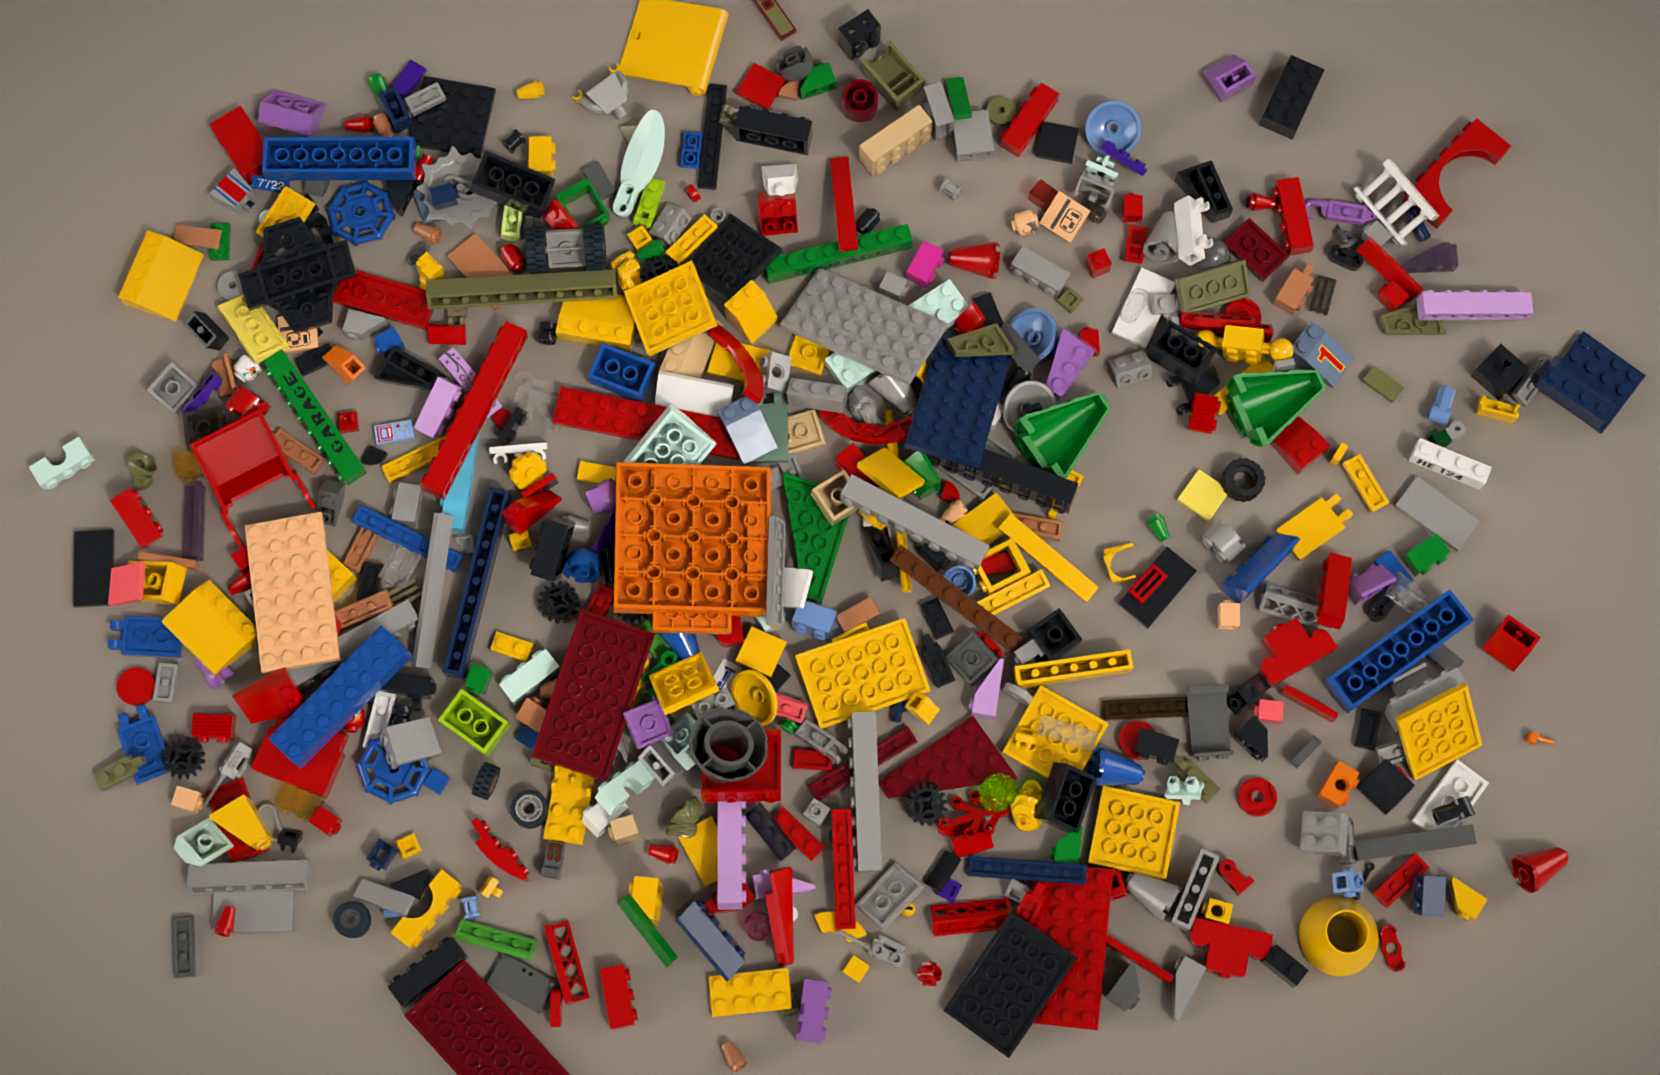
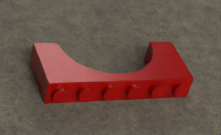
M1478 118L1473 123L1469 121L1462 129L1464 131L1462 135L1457 134L1451 141V147H1445L1439 154L1441 156L1439 160L1436 161L1434 159L1427 167L1429 169L1426 174L1422 172L1416 179L1417 184L1414 187L1439 215L1434 221L1426 220L1436 229L1441 226L1453 211L1444 200L1440 191L1439 179L1442 169L1451 161L1462 157H1478L1496 165L1511 147L1508 142ZM1406 191L1404 192V194L1406 195L1403 200L1404 203L1408 200L1409 197ZM1416 205L1415 207L1420 214L1421 209Z

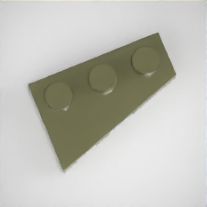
M1417 304L1380 315L1379 317L1385 335H1445L1447 333L1442 320H1419Z
M997 323L948 338L946 342L955 357L1014 355L1015 351Z

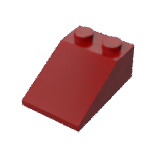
M1299 416L1290 425L1286 426L1270 443L1297 475L1322 456L1330 447V444L1321 434Z
M285 667L276 670L232 695L251 724L292 715L306 701L303 692Z

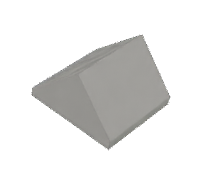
M170 361L145 390L154 400L174 414L198 385Z

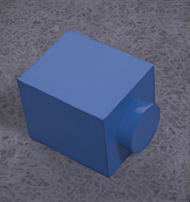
M395 327L374 337L377 342L374 344L379 355L383 353L385 358L393 346L400 350L405 349Z

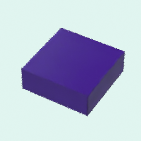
M949 879L941 893L937 891L936 895L954 903L962 885Z

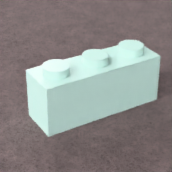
M546 649L537 651L533 654V659L527 663H521L516 668L517 671L512 675L509 673L501 679L499 686L515 706L537 690L540 685H543L544 682H547L560 672V666Z

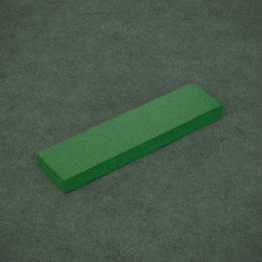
M631 895L624 897L619 904L620 908L667 968L672 965L678 958Z

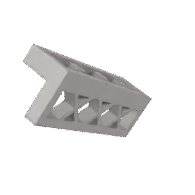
M1268 582L1266 583L1259 611L1288 620L1297 618L1301 624L1324 629L1330 633H1334L1335 630L1315 622L1318 619V616H1315L1316 607L1320 603L1316 597ZM1267 598L1274 600L1278 606L1273 608L1265 606ZM1288 605L1293 606L1296 612L1286 613L1284 607ZM1310 611L1315 617L1306 619L1302 613Z

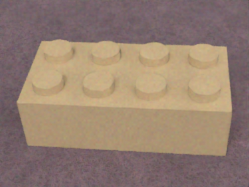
M920 105L916 106L860 144V162L871 176L876 173H882L889 164L897 163L901 156L906 153L910 154L920 143L924 144L931 138L933 121Z

